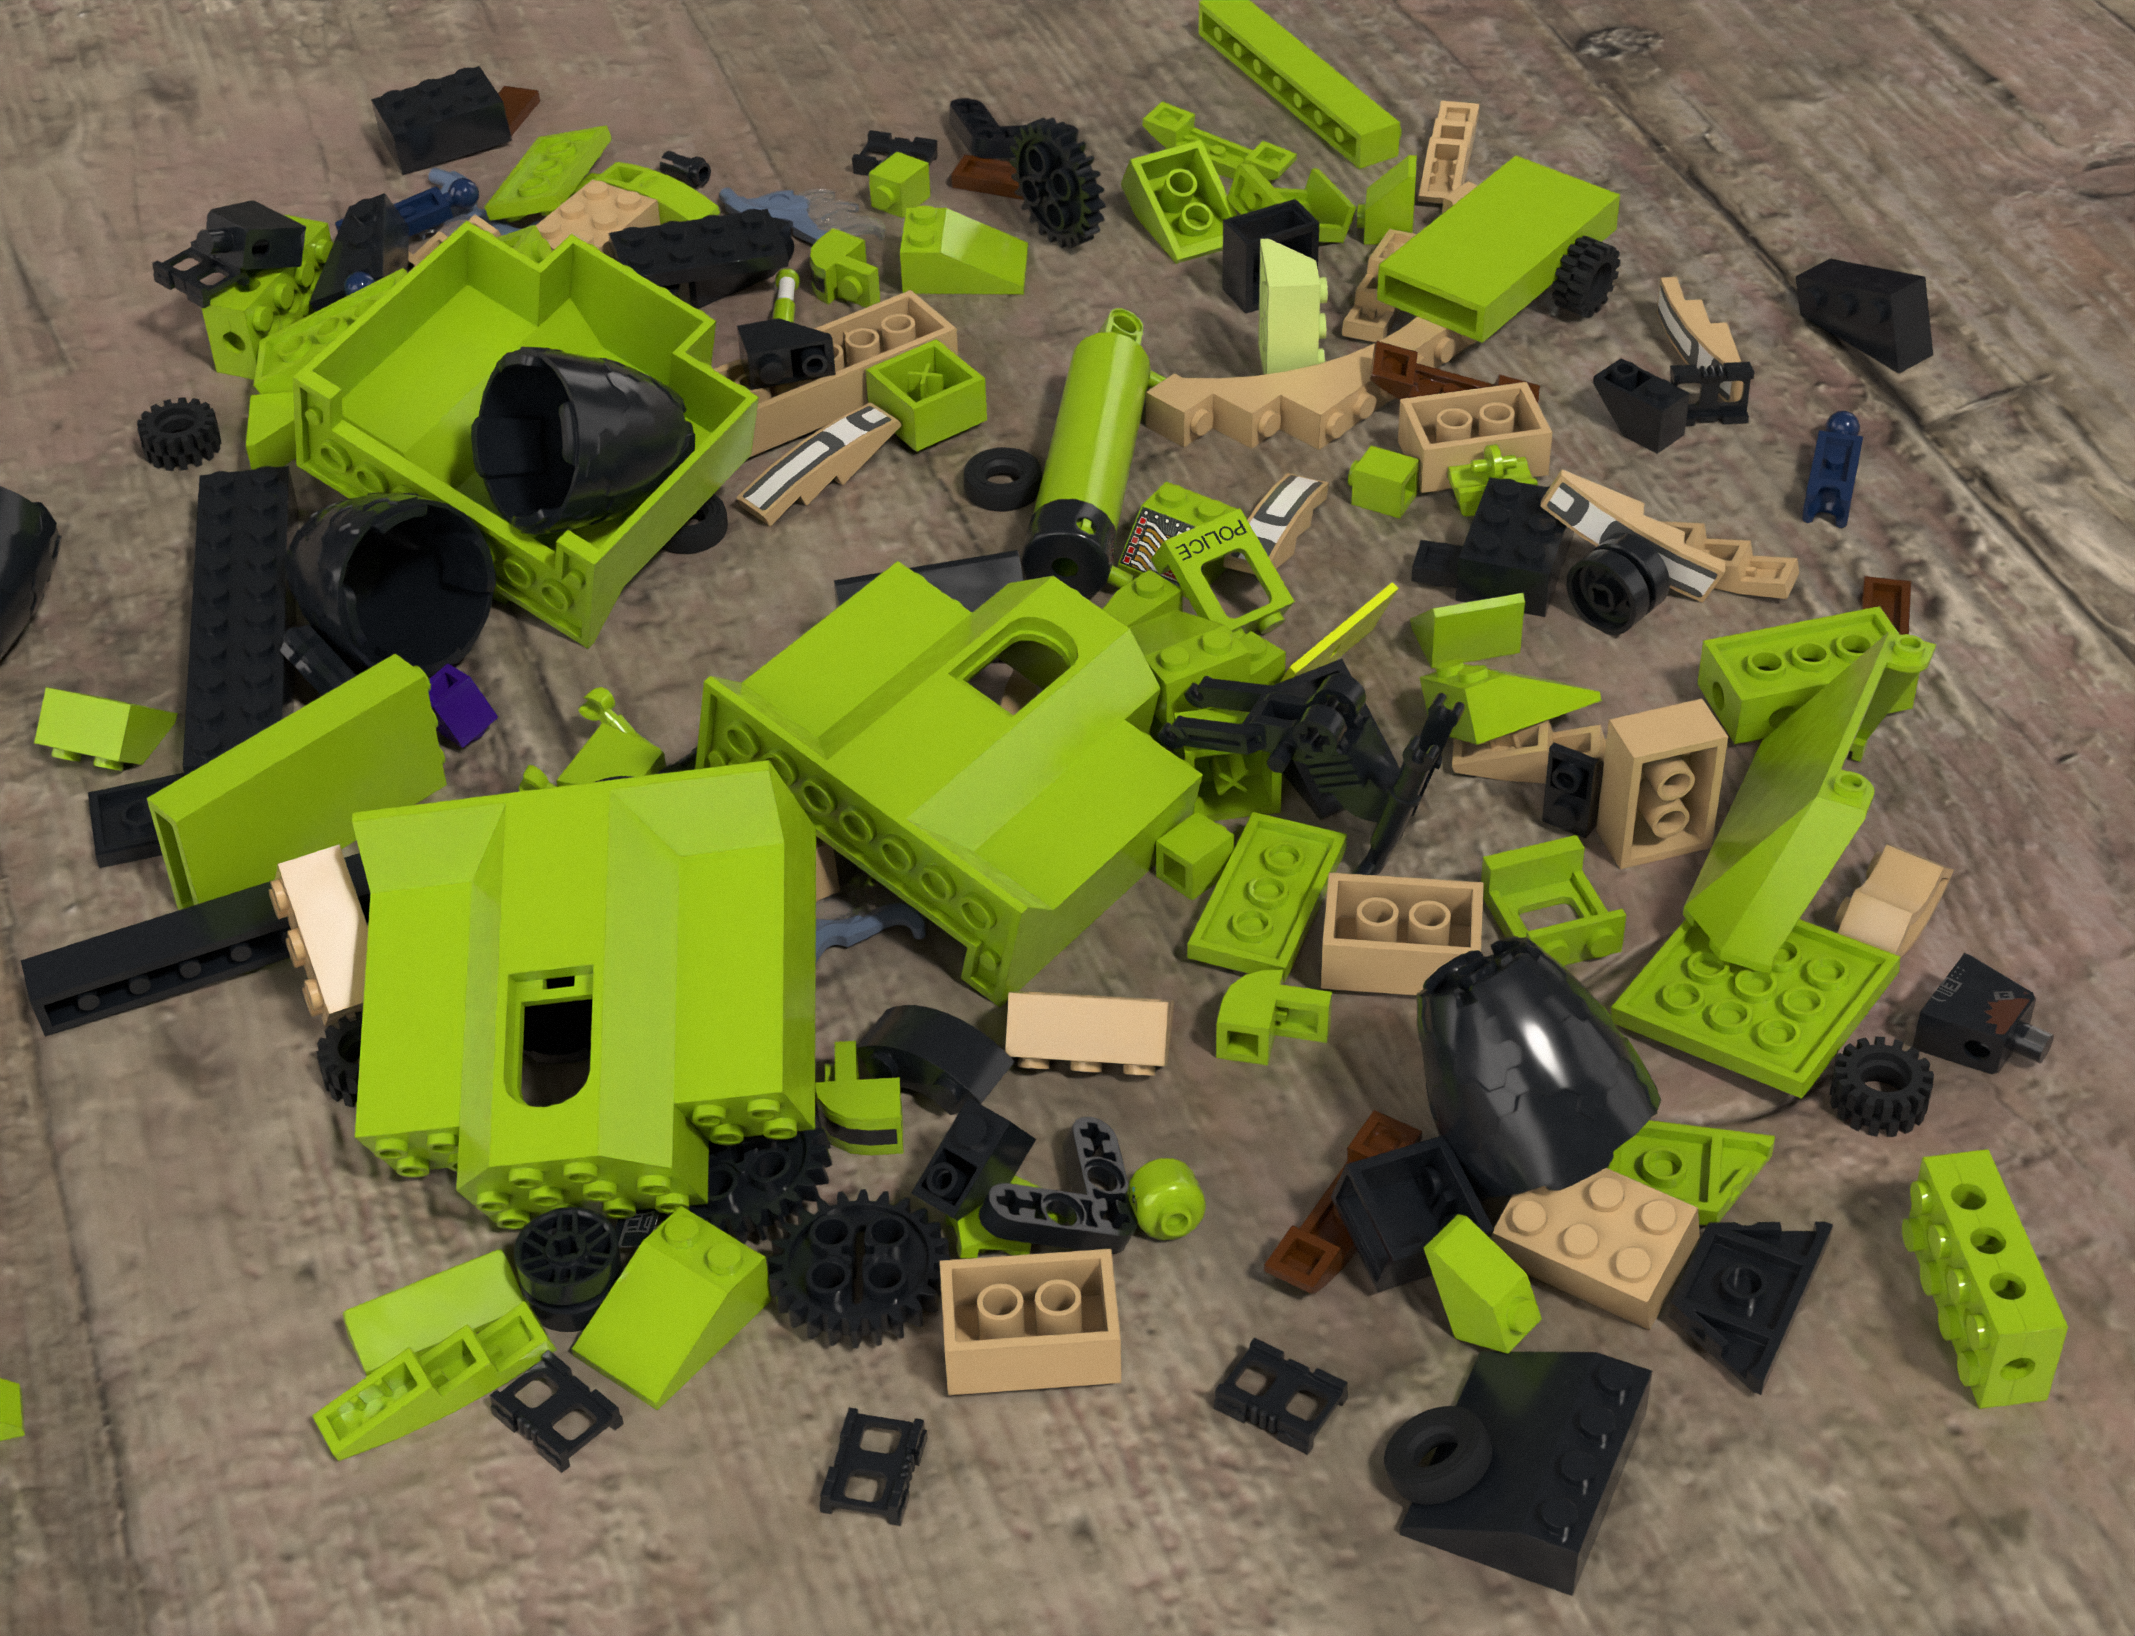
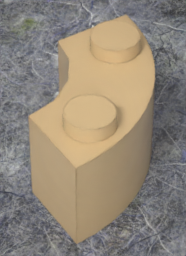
M1886 844L1883 853L1878 851L1873 856L1866 873L1867 880L1854 891L1852 898L1847 896L1840 904L1835 917V925L1840 926L1837 933L1903 957L1929 922L1954 869L1902 848Z

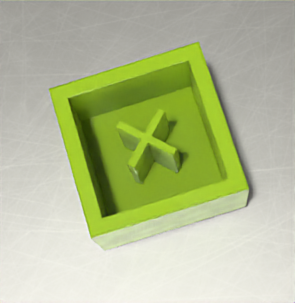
M937 339L865 369L868 403L871 402L899 420L902 426L895 434L916 452L987 421L985 378Z
M1211 708L1174 713V721L1180 715L1188 718L1242 724L1250 712ZM1186 746L1174 749V755L1189 762L1194 769L1203 774L1192 814L1198 811L1212 821L1250 817L1252 812L1261 814L1281 813L1282 773H1276L1268 767L1267 760L1271 753L1259 750L1245 755Z

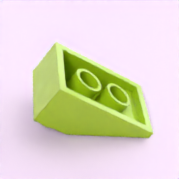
M1202 140L1130 159L1120 185L1135 217L1176 264L1223 251V220L1238 215L1233 205L1227 200L1228 194Z
M928 205L906 208L900 248L902 293L912 290L915 294L1024 295L1028 242L948 208H934Z
M1174 610L1129 627L1161 688L1154 715L1163 725L1166 722L1171 725L1173 724L1174 713L1203 710L1191 705L1186 700L1184 694L1191 683L1199 685L1204 676H1209L1212 679L1250 683L1251 652L1224 624Z
M1461 659L1439 663L1435 666L1436 672L1419 677L1427 714L1430 705L1439 693L1446 695L1444 706L1448 709H1452L1455 703L1462 702L1465 705L1464 713L1457 725L1453 727L1449 737L1476 745L1602 701L1600 691L1555 680L1490 669L1485 665L1464 664V661Z
M680 1206L642 1241L572 1348L573 1356L658 1411L771 1302L766 1257L683 1206Z

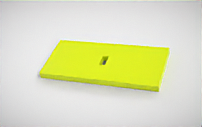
M1393 582L1390 583L1293 663L1280 682L1339 659L1374 629L1399 588Z

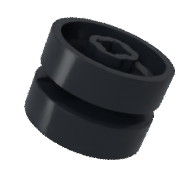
M1617 533L1607 538L1592 552L1572 566L1567 575L1566 586L1571 604L1588 625L1605 634L1618 635L1628 631L1666 599L1670 588V578L1663 559L1648 542L1632 534Z
M564 1207L545 1212L530 1221L522 1229L515 1242L514 1258L524 1301L534 1311L542 1326L554 1331L576 1332L584 1330L623 1272L617 1234L613 1225L603 1215L590 1209Z

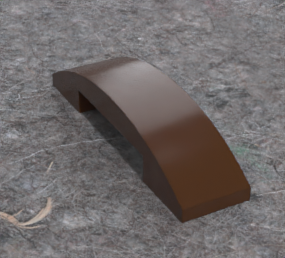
M1376 341L1374 345L1370 380L1399 400L1526 382L1499 374L1495 383L1491 384L1416 363L1417 351ZM1527 382L1538 403L1540 385Z
M1373 1110L1347 1147V1162L1345 1165L1421 1142L1422 1131ZM1345 1165L1300 1228L1293 1225L1290 1227L1264 1264V1272L1314 1295L1325 1287L1350 1261L1357 1249L1331 1198Z

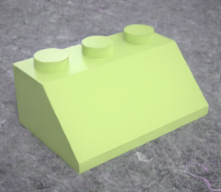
M1260 239L1258 347L1263 375L1286 372L1325 362L1324 349L1318 348L1319 339H1326L1325 313H1320V303H1327L1328 300L1326 277H1319L1316 260L1271 239Z

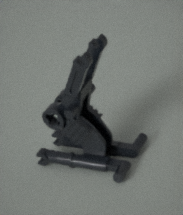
M1341 673L1329 675L1323 681L1317 693L1309 697L1283 694L1277 686L1212 679L1209 676H1204L1199 685L1191 683L1184 694L1186 700L1194 707L1201 709L1213 707L1250 712L1244 722L1236 724L1188 718L1179 715L1172 725L1166 722L1157 735L1164 745L1173 749L1186 746L1245 755L1262 750L1271 753L1267 760V765L1276 773H1282L1291 759L1306 765L1309 764L1311 775L1315 774L1313 779L1316 785L1320 784L1318 788L1320 793L1331 792L1341 805L1354 816L1367 821L1377 822L1370 839V850L1352 873L1377 875L1388 863L1392 851L1401 840L1411 816L1415 815L1435 768L1439 770L1442 764L1441 754L1453 727L1457 725L1464 713L1465 705L1462 702H1457L1452 709H1448L1444 706L1446 695L1444 693L1437 694L1428 709V718L1420 736H1413L1403 751L1404 761L1400 769L1389 764L1383 757L1386 748L1385 745L1381 746L1382 739L1380 735L1376 736L1378 731L1375 726L1371 725L1373 722L1371 716L1363 717L1359 713L1366 702V693L1363 686L1353 677Z

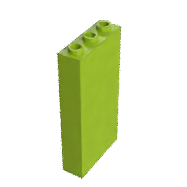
M1516 155L1379 264L1377 300L1483 343L1551 286L1553 281L1557 280L1556 270L1561 268L1563 264L1560 260L1563 255H1568L1567 248L1571 244L1575 245V240L1578 237L1588 236L1602 242L1617 230L1620 194Z
M393 654L149 796L147 801L177 908L181 910L275 880L277 865L337 845H340L342 850L356 841L352 824L353 812L415 805L446 786L443 768L445 755L438 742L436 732L438 720L431 707L429 697L431 684L425 672L416 665H410L397 654Z

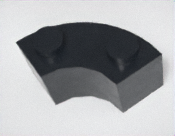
M902 1005L887 1009L856 1045L857 1055L866 1064L867 1070L876 1079L900 1077V1087L922 1093L934 1100L950 1115L960 1112L968 1097L982 1104L1014 1063L1013 1059L999 1045L967 1022L943 1011L917 1005Z

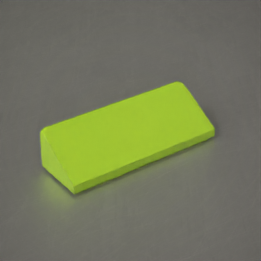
M497 1249L349 1308L343 1312L342 1316L348 1338L366 1376H368L408 1347L418 1357L422 1356L466 1324L475 1333L481 1332L522 1303L524 1298L505 1253L502 1249Z

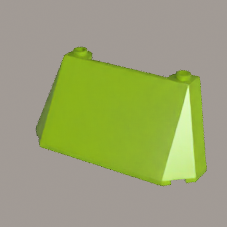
M1888 632L1762 740L1683 909V916L1691 926L1700 925L1709 936V948L1718 959L1770 975L1780 947L1865 820L1875 793L1872 783L1861 774L1842 770L1849 751L1853 752L1852 760L1861 762L1869 737L1916 676L1929 666L1937 644L1923 641L1915 635H1900Z

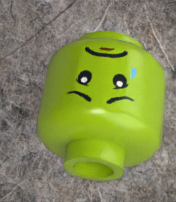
M1158 1158L1147 1162L1136 1170L1129 1180L1127 1189L1128 1199L1139 1227L1149 1237L1158 1240H1175L1184 1237L1197 1228L1204 1218L1206 1201L1194 1172L1184 1162L1174 1158Z

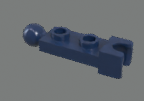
M461 178L452 182L448 192L444 194L435 186L393 205L408 224L410 237L426 229H434L443 222L454 218L451 208L454 206L462 210L472 208L479 199V189L473 181ZM343 219L335 223L337 232L341 227Z
M1837 411L1833 413L1825 424V431L1819 430L1802 514V520L1805 523L1813 522L1816 514L1825 512L1832 514L1836 518L1835 525L1838 528H1845L1847 526L1863 436H1858L1860 432L1859 420L1851 412Z

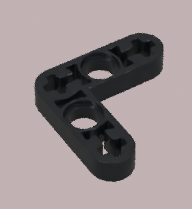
M959 98L950 102L949 124L973 156L984 159L1016 157L1010 147L1017 144L1014 135L1020 133V127L1025 125L999 126L985 105L975 99ZM1066 124L1067 132L1071 130L1076 131V142L1078 143L1079 130L1072 125Z
M1094 1117L1076 1119L1063 1141L1062 1149L1072 1192L999 1183L991 1188L979 1209V1219L982 1226L998 1238L1075 1250L1111 1249L1112 1254L1120 1253L1125 1249L1137 1229V1219L1127 1196L1128 1180L1117 1136L1107 1123ZM1092 1177L1099 1179L1100 1181L1105 1183L1111 1191L1099 1189L1098 1187L1094 1186L1088 1178ZM1047 1212H1055L1063 1216L1070 1226L1058 1224L1048 1216Z

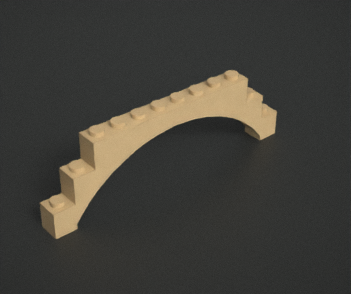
M1467 181L1443 197L1442 214L1478 185ZM1415 317L1407 325L1383 338L1380 342L1417 351L1416 363L1437 369L1462 350L1474 344L1476 340L1420 317ZM1374 343L1346 356L1286 372L1231 378H1183L1174 373L1146 392V427L1182 447H1186L1211 429H1215L1252 449L1268 437L1273 436L1278 430H1281L1320 450L1396 397L1390 395L1370 380Z

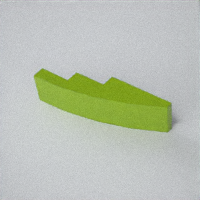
M523 1301L478 1334L468 1324L464 1325L421 1357H418L408 1347L314 1413L312 1417L332 1454L338 1461L399 1439L460 1410L503 1386L542 1360L541 1355L547 1350L553 1353L557 1348L534 1311Z

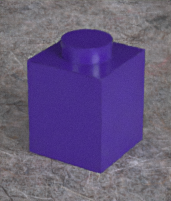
M447 663L429 679L431 684L429 697L432 710L438 720L437 730L441 735L462 748L469 742L479 739L485 733L487 727L498 718L472 678Z

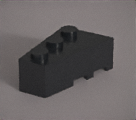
M386 193L370 199H362L348 207L309 301L316 312L346 297L344 282L348 275L354 272L362 271L369 273L375 281L402 268L408 273L409 226Z
M1828 259L1795 276L1801 316L1898 374L1933 356L1925 276L1835 259Z

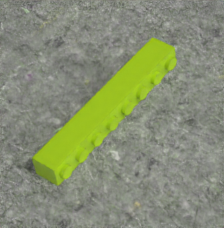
M1250 0L1199 1V35L1357 168L1362 169L1399 155L1400 122Z

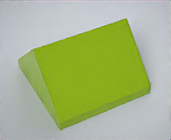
M1519 593L1433 608L1410 618L1411 628L1431 669L1435 668L1437 664L1449 660L1461 659L1466 663L1520 653L1525 606L1524 595Z

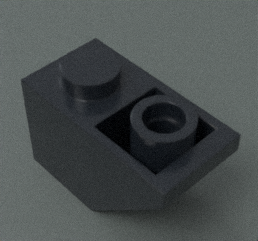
M780 318L737 325L740 361L751 390L836 375L831 334Z
M1622 358L1593 377V384L1624 437L1658 454L1684 436L1689 392Z
M1554 742L1549 748L1542 821L1587 838L1597 825L1604 762Z
M968 1097L911 1194L959 1221L983 1204L993 1186L999 1183H1011L1036 1139L1011 1121Z

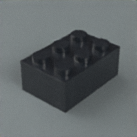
M480 66L462 68L456 71L455 74L439 79H426L420 82L419 85L403 90H391L384 93L381 97L371 99L381 139L403 175L512 141L503 100Z
M1489 477L1458 558L1455 601L1467 603L1523 593L1525 600L1524 613L1541 617L1546 616L1574 536V531L1541 507V500L1550 486L1543 487L1520 483L1512 479Z

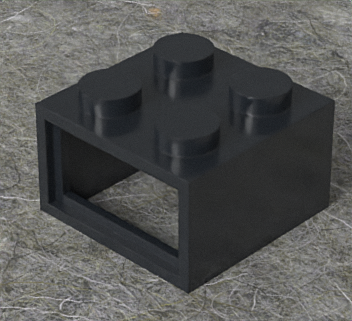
M1296 199L1224 219L1222 290L1245 314L1259 310L1260 239H1271L1316 260L1318 268L1320 223Z
M1445 1135L1346 1164L1331 1195L1333 1203L1377 1292L1432 1276L1424 1247L1458 1214L1467 1216L1489 1238L1494 1231Z

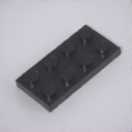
M748 209L742 213L722 216L708 215L702 219L682 222L668 221L662 225L643 228L628 227L622 231L609 233V246L614 259L623 265L631 267L636 273L659 287L788 267V252L768 209Z

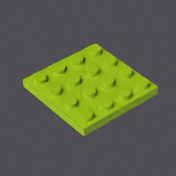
M1685 919L1611 1006V1018L1616 1025L1802 1099L1897 976L1900 970L1901 957L1799 919L1780 947L1777 959L1769 975L1718 959L1709 948L1710 938L1700 925L1692 927L1687 919Z

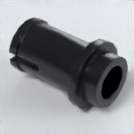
M667 151L663 154L662 158L672 161L673 165L660 161L661 173L684 180L690 187L695 188L699 185L703 186L709 181L711 167L704 158L698 156L689 158L676 154L673 151Z

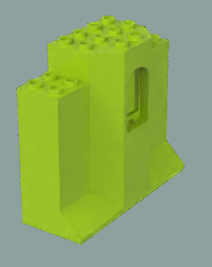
M465 221L293 376L296 465L349 499L366 496L368 493H413L427 499L449 504L465 513L480 529L490 549L496 573V586L494 590L589 649L598 637L624 586L751 456L759 397L751 393L745 386L736 384L711 367L716 320L709 317L704 311L696 309L677 298L669 290L647 280L636 273L631 267L623 265L604 254L596 246L588 244L570 234L538 264L527 254L518 252L498 240L492 233L480 229L469 221ZM521 347H545L562 350L566 353L606 358L622 363L662 382L676 391L683 398L687 408L686 412L683 413L685 420L691 422L693 426L695 450L642 505L623 513L617 518L600 524L562 532L526 534L521 533V530L515 528L502 517L491 501L483 478L476 472L472 454L471 426L475 418L479 416L483 392L491 373L496 367V363L506 353L514 352L521 349Z
M897 561L742 683L710 676L704 680L695 769L769 760L816 827L817 837L967 947L961 979L1000 1008L1008 1001L1009 992L1019 991L1156 865V840L1192 815L1203 774L1194 769L1189 762L1174 755L1149 735L1161 688L1131 629L1121 623L1115 616L1108 614L1055 576L1008 583L974 612H970L959 601L950 598L930 584L922 575L913 572ZM997 658L1043 689L1041 693L1015 715H1012L967 683Z
M769 760L353 812L352 824L371 893L355 1139L372 1151L376 1157L392 1167L397 1174L405 1177H423L428 1175L432 1169L449 1168L457 1171L456 1191L476 1206V1209L482 1211L493 1220L498 1227L504 1229H523L537 1216L564 1207H581L598 1212L607 1218L627 1219L634 1217L636 1211L656 1209L662 1213L673 1214L680 1206L689 1210V1205L708 1204L709 1141L721 1145H733L741 1143L743 1137L764 1135L771 1139H789L795 1137L797 1131L815 1130L816 827ZM575 976L574 986L547 989V979ZM592 999L590 1072L586 1084L575 1096L560 1104L547 1107L528 1105L524 1101L521 1091L525 1006Z

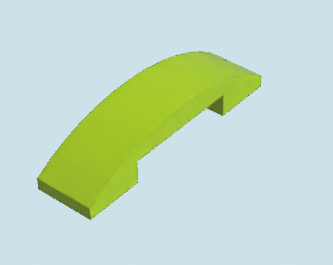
M1163 101L1143 118L1142 126L1167 149L1202 140L1217 174L1234 179L1239 163L1253 164L1268 181L1278 179L1297 159V153L1266 141H1262L1254 150L1195 128L1194 113Z

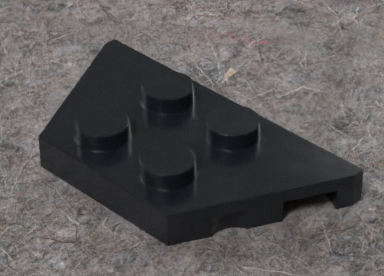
M1709 1222L1670 1302L1668 1316L1752 1392L1761 1395L1831 1239L1833 1224L1815 1222L1813 1231H1782L1780 1222H1757L1753 1225H1741L1736 1222Z

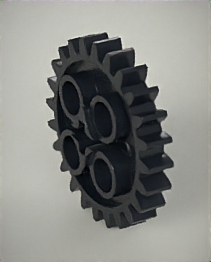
M1043 117L1020 127L1021 132L1014 135L1017 144L1010 147L1016 157L1010 159L1009 163L1016 169V173L1011 175V178L1019 184L1020 188L1016 189L1015 194L1023 196L1024 202L1021 208L1022 210L1029 209L1031 213L1029 222L1031 224L1038 222L1039 234L1044 235L1048 233L1049 242L1057 241L1060 248L1068 246L1071 249L1093 240L1094 234L1101 231L1098 223L1105 220L1099 211L1106 207V204L1099 198V194L1105 192V190L1096 182V178L1101 174L1091 167L1094 157H1086L1084 153L1086 143L1084 141L1077 143L1076 131L1071 130L1067 132L1065 122L1057 124L1054 117L1047 120Z
M816 1113L815 1130L797 1131V1135L793 1138L771 1139L764 1135L743 1137L741 1143L733 1145H721L709 1141L708 1204L689 1205V1211L728 1235L735 1234L737 1240L743 1244L746 1243L750 1232L756 1231L759 1238L764 1241L767 1240L769 1226L775 1224L782 1230L783 1223H787L786 1216L790 1213L797 1216V1210H804L802 1205L804 1200L816 1202V1199L820 1198L816 1185L829 1183V1177L825 1168L833 1165L828 1151L831 1146Z
M861 1189L857 1201H849L844 1192L840 1191L837 1194V1204L830 1206L826 1201L818 1198L816 1199L817 1212L815 1214L799 1209L797 1210L798 1225L783 1223V1239L772 1240L773 1256L767 1258L771 1297H776L779 1314L789 1312L790 1326L792 1328L806 1323L809 1339L812 1340L823 1331H827L829 1346H835L842 1335L850 1336L852 1347L858 1348L862 1337L870 1335L873 1342L880 1346L883 1342V1332L890 1330L896 1337L902 1339L904 1338L903 1323L907 1321L921 1328L924 1325L923 1310L934 1313L939 1310L938 1296H942L940 1261L950 1260L948 1239L941 1238V1224L939 1222L928 1223L926 1208H921L911 1213L909 1198L905 1197L896 1205H891L889 1192L884 1191L876 1201H869L866 1189ZM863 1231L865 1232V1255L862 1264L863 1299L861 1303L854 1304V1279L857 1272L856 1238L857 1234Z

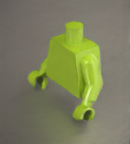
M598 687L583 697L588 701L578 711L586 719L591 721L599 720L602 724L558 777L556 782L557 787L592 783L616 776L639 777L654 775L666 767L665 754L659 747H656L638 734L621 714L617 715L612 710L615 707V700L612 694L606 688ZM528 765L519 785V792L556 786L549 782L547 776L538 767Z

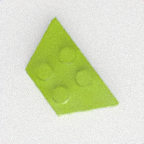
M1649 1120L1636 1135L1614 1150V1158L1606 1168L1697 1207L1699 1224L1708 1225L1709 1222L1721 1221L1769 1161L1773 1153L1775 1136Z

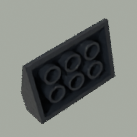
M1480 1351L1456 1406L1471 1411L1481 1421L1487 1431L1492 1445V1460L1488 1470L1476 1485L1452 1500L1431 1505L1412 1502L1400 1527V1535L1573 1596L1645 1418L1653 1371L1598 1352L1510 1351L1507 1354L1500 1351ZM1448 1443L1438 1446L1429 1466L1447 1459L1456 1450L1458 1444Z

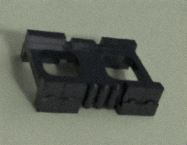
M870 130L868 132V142L860 155L854 154L852 157L853 173L869 176L870 171L885 161H877L876 157L867 156L872 151L888 153L886 159L894 153L900 152L911 157L925 159V162H928L930 166L932 161H936L938 158L937 140L915 137L913 142H910V139L895 137V139H892V133Z
M196 239L190 242V248L162 263L158 260L152 263L153 277L156 283L169 290L176 288L186 294L189 301L203 309L210 306L209 296L235 282L243 287L250 283L249 275H247L245 269H240L213 254H202L198 249ZM188 258H193L199 262V264L184 271L173 267ZM213 273H221L227 276L213 285H206L200 282V280Z
M1750 362L1724 363L1723 368L1720 365H1716L1715 368L1709 365L1707 369L1705 366H1700L1698 369L1696 364L1670 366L1671 384L1675 386L1685 383L1700 384L1699 400L1694 404H1688L1685 427L1695 426V420L1709 422L1717 421L1720 418L1723 425L1748 423L1747 407L1750 381L1754 379V369ZM1725 381H1742L1741 399L1737 402H1718L1719 385Z
M1254 1337L1250 1342L1248 1351L1225 1382L1223 1384L1220 1383L1215 1389L1214 1409L1243 1424L1250 1417L1252 1424L1259 1422V1426L1262 1429L1268 1426L1269 1432L1275 1433L1278 1431V1441L1308 1455L1314 1446V1438L1336 1407L1338 1405L1343 1406L1348 1399V1382L1319 1368H1316L1314 1373H1312L1309 1367L1291 1358L1288 1361L1285 1360L1284 1351ZM1250 1366L1262 1368L1277 1377L1268 1391L1262 1396H1255L1235 1385L1244 1371ZM1301 1390L1309 1391L1328 1402L1313 1421L1304 1420L1286 1410L1291 1400Z
M547 1350L541 1355L542 1360L501 1392L495 1390L490 1394L492 1404L490 1408L493 1416L513 1433L519 1430L521 1435H526V1439L533 1441V1445L538 1448L539 1455L560 1473H563L570 1467L569 1458L609 1426L616 1431L624 1423L618 1406L597 1389L590 1392V1387L575 1375L573 1376L572 1370L567 1364L550 1350ZM539 1377L547 1379L558 1389L554 1395L536 1408L526 1406L515 1396L517 1392ZM575 1409L584 1410L596 1420L593 1426L574 1440L564 1438L553 1428L558 1421Z
M849 1407L840 1433L839 1448L834 1461V1467H829L820 1494V1513L832 1514L834 1507L889 1516L890 1525L901 1526L910 1498L909 1488L910 1481L913 1478L912 1473L915 1471V1465H920L928 1439L924 1420L915 1418L914 1422L860 1414L857 1408ZM871 1427L894 1430L901 1433L897 1450L891 1454L863 1450L860 1446L865 1431ZM854 1475H865L886 1480L882 1498L876 1502H869L846 1497L845 1493L850 1478Z

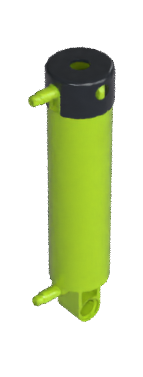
M1123 308L1112 309L1099 332L1084 338L1074 349L1034 514L1031 516L1020 558L1022 572L1027 580L1055 576L1069 587L1077 590L1085 598L1095 596L1106 583L1120 589L1136 579L1132 574L1112 565L1117 544L1116 533L1147 387L1151 389L1167 379L1151 371L1149 357L1140 345L1144 330L1143 324L1129 310Z

